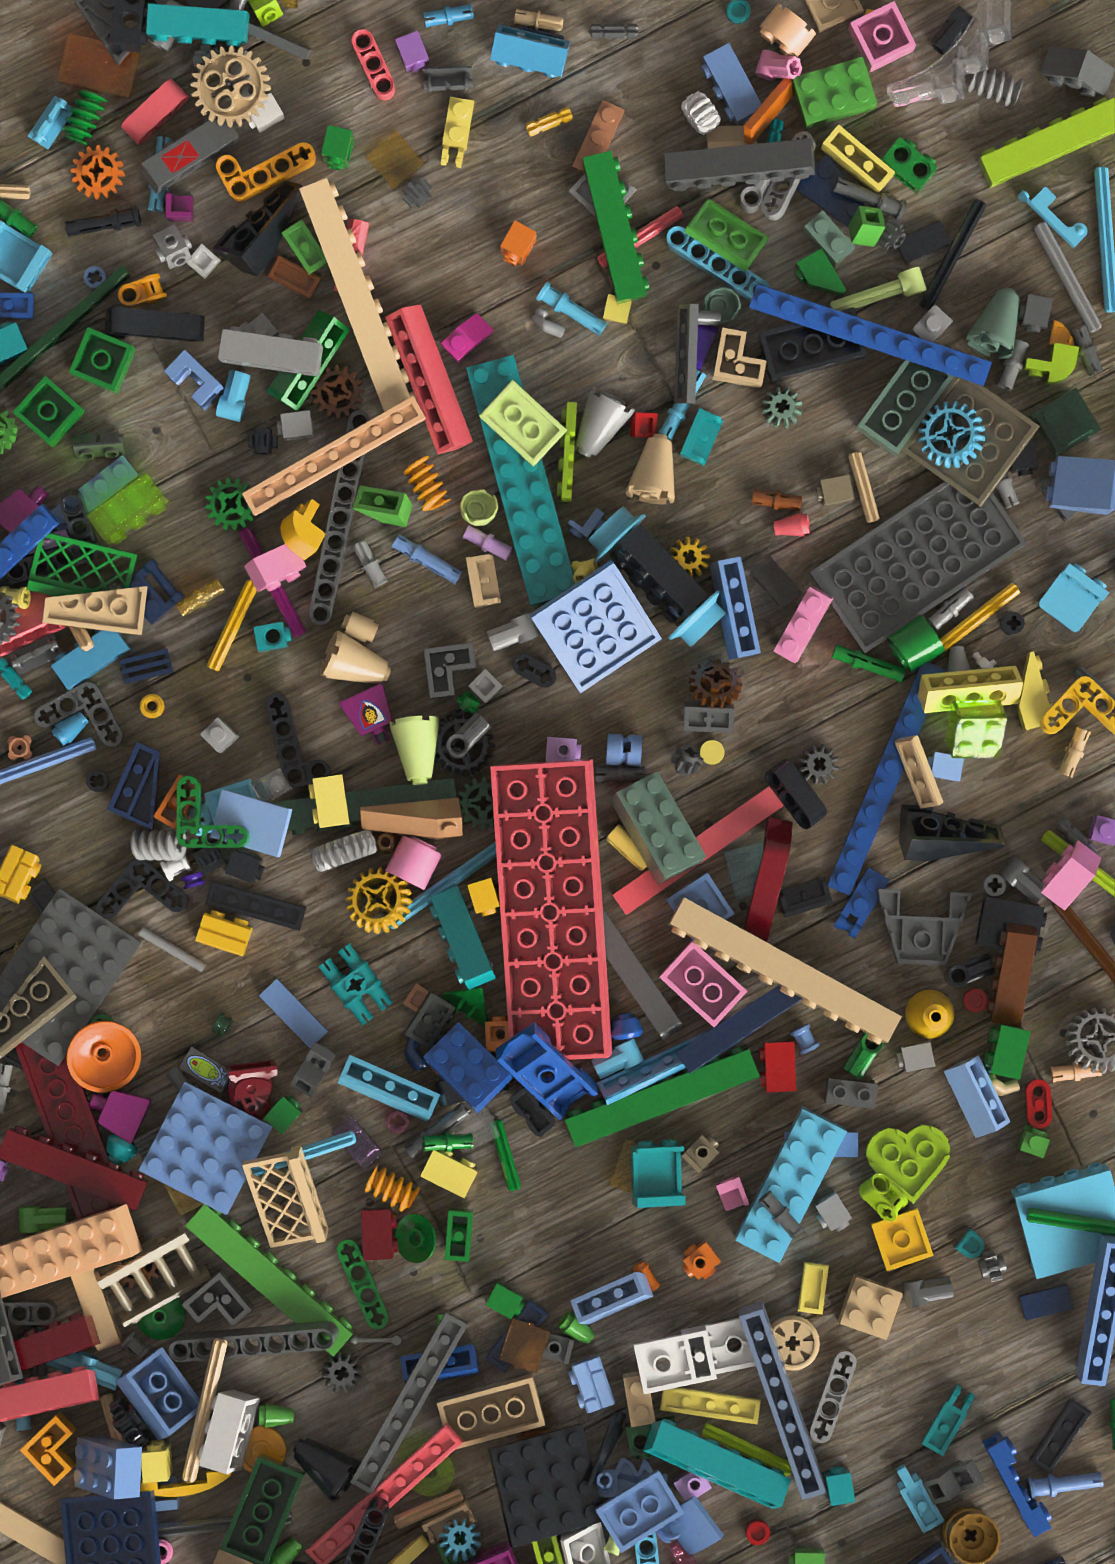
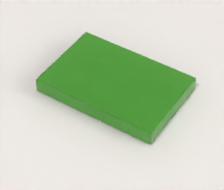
M709 198L706 199L684 231L745 272L769 239L768 236Z

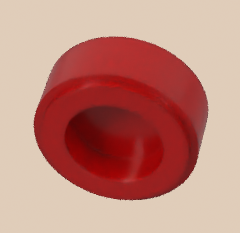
M971 988L963 995V1005L970 1012H981L988 1004L987 994L979 988Z
M754 1519L747 1524L745 1534L750 1543L762 1545L768 1541L770 1529L765 1521Z

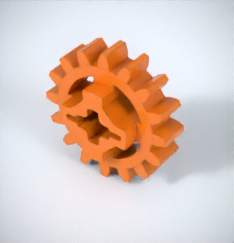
M97 145L96 150L92 151L90 146H88V153L78 152L81 157L80 160L73 159V163L77 168H72L71 173L77 176L72 181L74 184L80 183L77 189L79 192L85 190L86 197L89 198L93 193L96 200H99L100 194H103L107 199L109 198L108 192L110 190L115 194L117 193L116 184L123 185L119 177L125 176V172L119 170V168L124 166L123 162H116L119 156L117 153L110 155L111 150L109 147L102 151L100 145ZM92 158V161L88 165H85V163ZM103 158L108 159L112 163L113 168L105 166ZM100 167L103 173H99L96 179L93 172H96L97 168ZM82 177L91 179L92 187L88 186ZM111 179V181L103 187V184L107 180Z

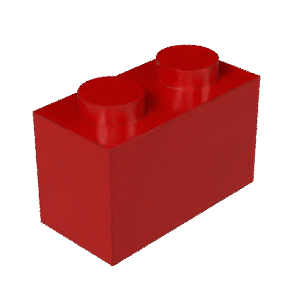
M794 1041L763 1042V1047L759 1048V1061L764 1062V1072H760L761 1087H765L766 1092L796 1091Z

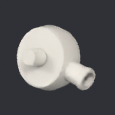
M975 652L972 655L979 669L994 668L997 664L994 659L989 662L979 652Z

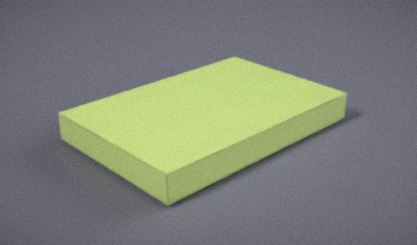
M513 380L479 415L488 426L533 467L567 431Z

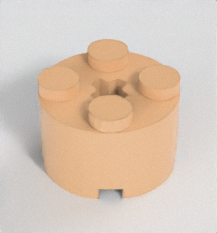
M777 3L759 26L762 38L771 45L774 42L779 44L780 52L783 55L795 56L797 58L816 35L813 29L808 32V29L805 28L807 24L786 7L782 10L780 3Z

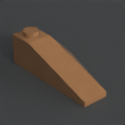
M459 798L360 807L362 829L434 840L460 838L463 836Z

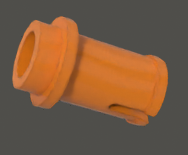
M643 1260L633 1266L632 1270L633 1273H645L653 1292L661 1284L648 1268L650 1266L649 1263L646 1264Z

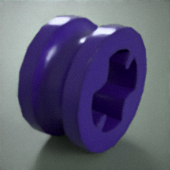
M198 872L181 877V880L185 882L184 889L205 884V880L201 879L203 873Z

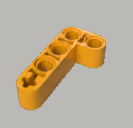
M302 142L245 172H242L237 160L231 155L221 156L216 162V169L230 197L234 201L242 203L311 168L316 162V154L310 144ZM305 151L309 159L304 160L300 153ZM292 156L294 157V160L297 163V166L295 167L292 162V159L290 158ZM280 162H287L289 164L286 172L276 170ZM225 163L234 164V170L231 173L222 172V167ZM259 173H265L268 176L267 180L262 184L255 182V177ZM236 185H244L246 190L243 194L236 195L233 193Z

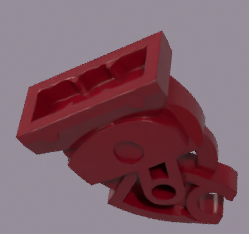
M274 1060L225 1066L226 1074L230 1079L228 1084L230 1104L262 1120L271 1106L270 1092L273 1091V1084L270 1078L277 1075V1065ZM237 1101H241V1108L238 1106Z

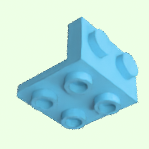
M1069 563L1063 568L1041 598L1039 607L1071 631L1077 632L1098 604L1104 601L1110 592L1105 590L1107 586L1097 578L1092 580L1086 576L1087 571L1076 563L1071 565Z

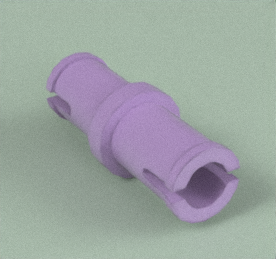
M472 525L467 527L463 535L464 540L466 539L481 547L483 552L489 551L507 561L513 550L512 546L495 539V535L491 533L488 535L472 527Z

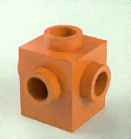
M704 1240L699 1245L693 1243L683 1252L685 1256L682 1257V1260L685 1264L682 1265V1268L690 1278L695 1276L698 1280L702 1277L707 1279L716 1271L714 1267L721 1260L706 1240ZM699 1258L704 1260L701 1264L695 1263Z

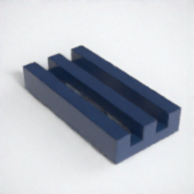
M167 648L119 660L125 684L174 673ZM161 655L165 657L162 660L127 668L126 665ZM164 664L167 665V669L129 677V673Z

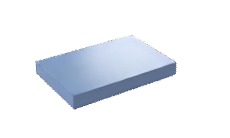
M222 789L213 825L244 826L250 835L249 842L244 846L245 848L280 857L292 809ZM212 829L210 837L219 840V832ZM224 829L225 842H227L226 839H236V843L239 844V840L244 838V834H240L239 829L236 830V834H226L227 829Z

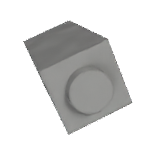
M219 717L200 734L217 752L222 754L240 738L238 733L224 719Z

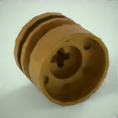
M972 1506L958 1507L952 1510L944 1519L945 1522H943L941 1528L942 1540L946 1548L962 1563L984 1564L990 1561L998 1552L1001 1542L1000 1531L995 1522L980 1509ZM967 1529H969L972 1534V1536L969 1538L966 1536L965 1533Z

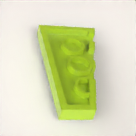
M567 402V408H562L561 423H566L567 431L560 438V447H564V457H559L558 472H563V480L558 481L557 496H562L561 502L571 503L577 402Z

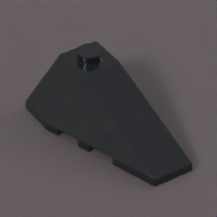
M286 180L264 199V205L254 212L252 210L245 215L248 219L237 228L234 225L230 227L213 247L214 251L242 272L258 277L275 254L282 238L281 232L285 231L301 195L299 188L303 186Z
M903 804L901 806L899 843L904 860L931 861L1005 846V840L999 825L973 818L968 821L955 817V813L947 812V815L933 812V807L920 808L919 805Z

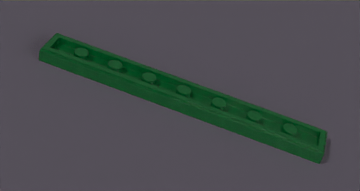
M123 265L0 374V393L130 278L131 275Z

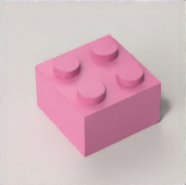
M895 1L850 22L848 31L861 57L864 58L869 73L913 52L916 46Z
M1079 840L1073 846L1069 844L1060 855L1061 859L1058 863L1053 862L1046 871L1047 875L1042 880L1044 886L1041 893L1064 911L1093 879L1101 861L1100 856Z

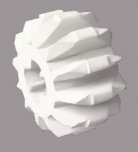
M697 91L689 95L682 102L681 109L684 112V116L697 133L705 135L719 125L720 116L718 111L704 93Z

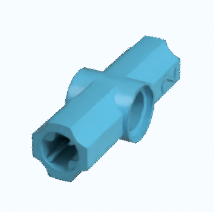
M82 1351L46 1363V1365L67 1373H72V1368L86 1366V1370L95 1371L97 1384L112 1390H116L118 1385L115 1381L122 1376L123 1369L99 1361L98 1357Z

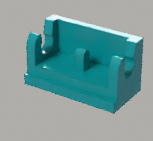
M699 408L680 456L705 466L723 423L721 417Z

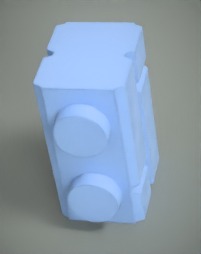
M599 1354L571 1363L572 1370L568 1371L572 1385H578L580 1393L576 1394L581 1409L585 1407L587 1413H591L615 1404V1399Z

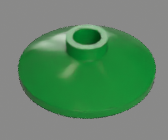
M409 1214L398 1223L395 1238H398V1251L401 1256L411 1263H422L428 1260L433 1254L436 1245V1235L430 1221L423 1215Z
M177 1297L142 1317L137 1324L141 1331L150 1338L157 1340L168 1339L176 1335L182 1328L185 1321V1308L182 1306V1301ZM162 1312L164 1319L157 1320L155 1314Z

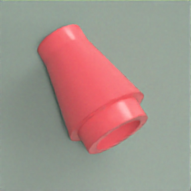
M800 512L774 521L775 535L805 536V534L810 533L808 514Z

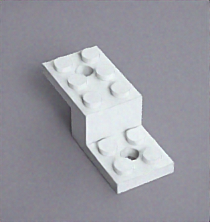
M740 1318L681 1330L679 1335L633 1344L644 1394L717 1379L716 1374L756 1366ZM732 1338H737L741 1341V1346L737 1351H730L727 1348V1343ZM665 1357L670 1361V1366L667 1370L660 1371L657 1369L656 1361L659 1358Z

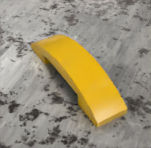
M207 1469V1479L158 1485V1482L143 1483L141 1477L140 1491L154 1490L155 1496L163 1497L193 1495L217 1486L230 1477L232 1473L224 1474Z

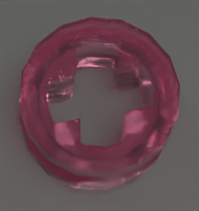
M400 1110L393 1111L387 1118V1126L394 1133L404 1132L409 1125L408 1115ZM401 1115V1120H405V1125L394 1128L391 1119Z

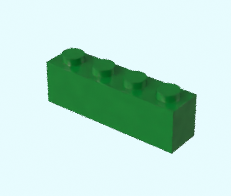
M321 310L317 311L299 339L303 341V337L314 338L318 340L317 343L322 345L323 352L319 377L350 330L338 319ZM279 371L266 393L298 412L319 377Z

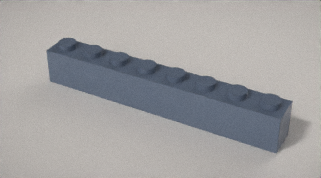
M761 1301L739 1308V1318L801 1498L804 1500L826 1493L825 1481L764 1303Z

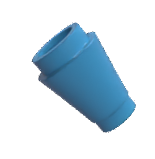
M79 711L55 724V728L51 732L64 746L67 743L70 744L89 722Z

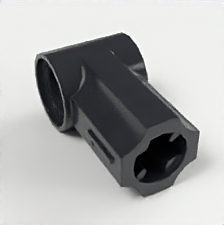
M958 5L945 21L946 24L933 37L930 45L935 51L946 57L958 41L970 32L978 20Z
M986 953L950 966L944 973V980L949 986L961 987L995 973L992 959ZM955 969L960 970L962 973V980L959 983H955L951 978V974Z

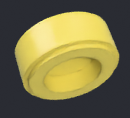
M706 741L700 748V757L704 759L703 761L706 764H717L724 757V748L718 741Z

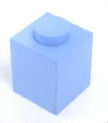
M933 752L932 757H927L934 778L960 781L964 757Z

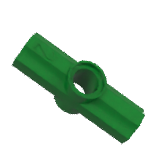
M865 1032L860 1036L858 1044L843 1067L844 1070L859 1079L863 1078L873 1059L883 1047V1042H881L874 1049H868L865 1046L868 1034Z

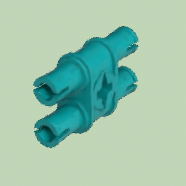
M349 943L345 948L350 956H348L343 948L337 952L351 969L349 975H342L331 958L325 961L330 971L324 963L318 966V968L331 983L330 990L336 993L344 1004L343 1007L349 1008L360 1025L363 1026L367 1021L362 1016V1013L368 1021L374 1017L361 1000L363 994H369L380 1008V1011L387 1008L381 999L388 1006L394 1003V1001L391 1000L381 986L382 980L378 979L368 965L369 962L363 961L351 946V943ZM352 978L355 980L365 978L360 984V991L357 989L347 991L352 984L350 981Z

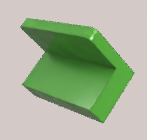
M303 220L281 232L308 275L322 266L328 267L323 250Z

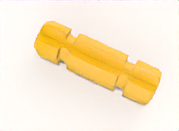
M569 107L559 110V113L553 112L538 118L536 122L533 120L526 123L527 133L529 136L539 134L541 130L544 132L561 125V122L567 123L573 119Z

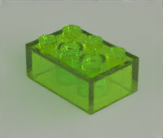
M145 473L90 513L87 518L104 541L108 544L114 542L116 545L127 537L125 533L132 528L137 530L145 525L147 517L152 514L157 516L167 508L165 504L169 500L148 473Z

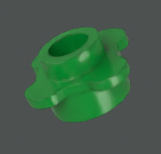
M464 691L462 695L456 698V701L459 703L458 706L463 711L476 713L479 710L480 700L470 692Z

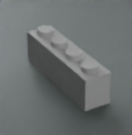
M230 326V330L223 329L218 359L223 363L319 377L323 347L314 338L303 337V341L294 340L293 336L288 334H279L278 337L269 336V332L254 330V333H247L244 328Z

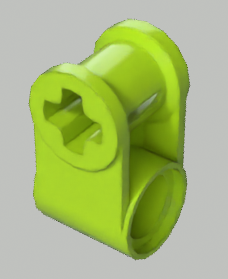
M882 1173L874 1174L859 1187V1193L863 1200L874 1208L880 1217L886 1221H894L898 1216V1211L908 1203L906 1195Z

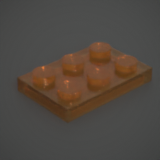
M68 33L57 81L66 85L130 99L141 53L130 52L118 66L100 40Z

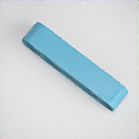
M675 226L668 231L666 244L671 251L726 287L731 288L751 302L753 289L756 288L757 283L770 287L765 280L750 270L743 271L684 232L685 228ZM673 234H680L683 236L684 242L679 245L673 244L670 237ZM695 247H700L704 250L705 254L701 258H696L691 254V250ZM720 260L724 263L725 269L715 271L712 268V263ZM740 273L745 277L746 282L737 285L733 282L732 276Z

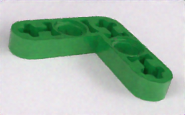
M184 776L178 781L177 841L180 845L187 848H240L249 842V831L244 826L201 825L200 781L194 776ZM188 780H190L191 784H195V789L190 791V797H196V801H183V797L188 798V791L183 789V785L187 784ZM188 804L194 806L196 811L191 819L185 818L182 812L183 808ZM188 829H190L191 834H201L203 844H199L200 839H191L188 844L187 839H183V834H187ZM212 829L217 830L220 835L219 841L214 844L207 840V833ZM224 829H227L226 834H236V830L239 829V833L244 834V838L239 840V844L236 843V839H226L227 844H224Z

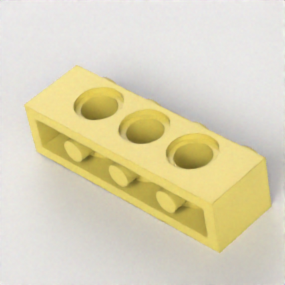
M1016 666L921 675L918 698L924 713L1019 704L1023 681Z

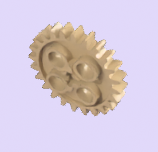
M230 45L229 52H226L221 46L220 54L218 55L211 50L212 58L208 59L203 56L205 65H196L200 73H192L197 82L191 83L190 86L197 89V91L191 95L193 98H200L195 105L197 108L203 107L201 110L203 116L210 113L208 119L211 122L218 118L219 126H222L226 120L230 128H232L233 121H236L241 127L242 119L244 118L251 123L250 115L254 114L259 117L257 108H266L262 100H270L265 91L271 90V86L265 84V82L271 78L269 75H262L267 70L266 66L258 67L261 59L257 57L252 60L254 55L252 51L244 55L243 47H240L236 53L233 45ZM240 64L242 66L241 72L238 75H231L230 70L232 66ZM247 75H250V79L243 80ZM214 76H219V85L210 87L209 80ZM229 82H232V83L234 84V86H233V87H234V90H233V91H230V90L228 89V88H229V86H228V83H229ZM246 86L253 87V93L249 97L242 96V90ZM214 93H219L215 98H212ZM224 98H231V106L227 109H222L220 107L221 101Z

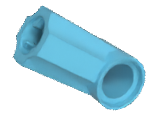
M229 371L224 394L220 396L216 416L241 422L246 404L244 400L250 382V375L239 371Z
M634 1038L615 1046L609 1058H594L591 1061L599 1078L602 1079L623 1068L625 1070L644 1061V1058Z

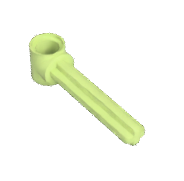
M915 267L899 273L897 280L831 301L830 306L839 311L852 307L856 309L901 293L906 297L914 296L927 291L920 267Z

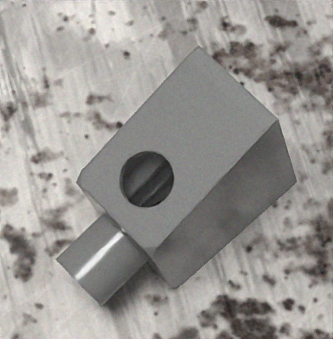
M934 304L908 334L935 342L951 325L953 320Z

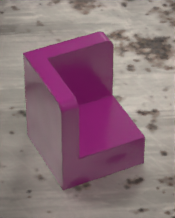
M166 192V218L168 221L193 222L194 197L173 196L171 192Z

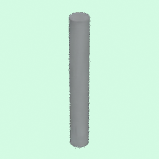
M145 927L141 929L139 936L200 972H203L207 964Z

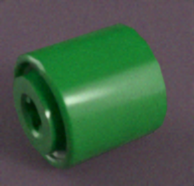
M919 615L888 636L889 648L901 666L904 669L907 668L911 673L945 651L937 634L922 615Z

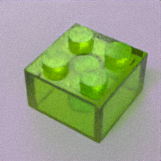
M1001 700L952 701L945 739L951 758L1000 757L1007 722Z

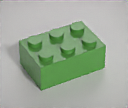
M863 57L796 76L792 79L793 94L804 130L874 110L877 105Z

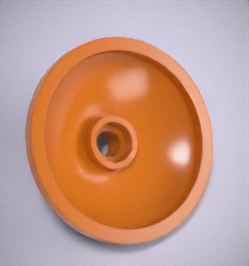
M96 1021L81 1028L71 1039L66 1055L67 1066L73 1079L83 1088L93 1092H111L112 1090L122 1088L133 1079L140 1066L141 1050L135 1035L124 1025L114 1021ZM101 1048H105L106 1052L104 1054H98V1050Z

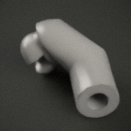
M537 308L535 314L532 315V321L544 332L561 338L565 327L546 320L548 312Z

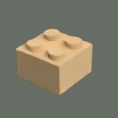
M853 1274L838 1321L844 1326L887 1340L903 1293L897 1288Z

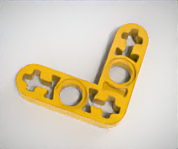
M1080 677L1045 712L1040 719V727L1047 734H1055L1084 706L1110 732L1115 734V712L1111 717H1106L1112 710L1115 711V700L1090 677ZM1086 684L1088 686L1084 693L1080 692L1081 685ZM1096 693L1097 696H1095L1091 699V701H1089L1088 698H1090L1092 694ZM1064 699H1069L1073 702V711L1068 712L1064 710L1062 706ZM1097 699H1102L1107 703V710L1105 712H1101L1096 708ZM1059 713L1061 717L1057 719L1054 726L1050 727L1048 725L1049 719H1052Z

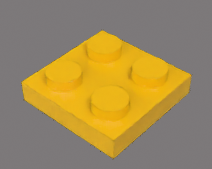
M918 1208L898 1214L897 1218L892 1222L882 1219L871 1223L886 1271L934 1256Z

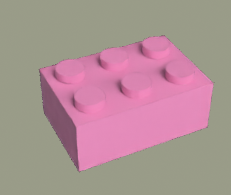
M692 940L659 975V978L713 1027L722 1020L747 992L708 954L693 944Z

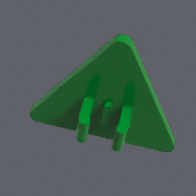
M480 986L470 990L466 988L443 993L442 998L456 1007V1013L460 1010L466 1014V1020L471 1017L485 1027V1022H488L483 989Z

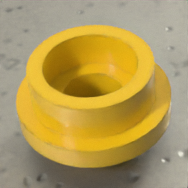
M148 694L140 702L141 713L147 718L159 717L165 708L163 699L156 694ZM150 702L157 704V708L154 711L148 709Z

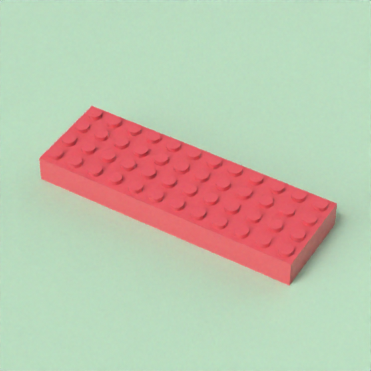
M593 759L491 766L509 1039L535 1022L550 1037V1043L568 1060L609 1058L612 1055Z

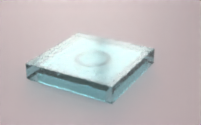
M763 842L724 851L735 899L752 896L762 857Z

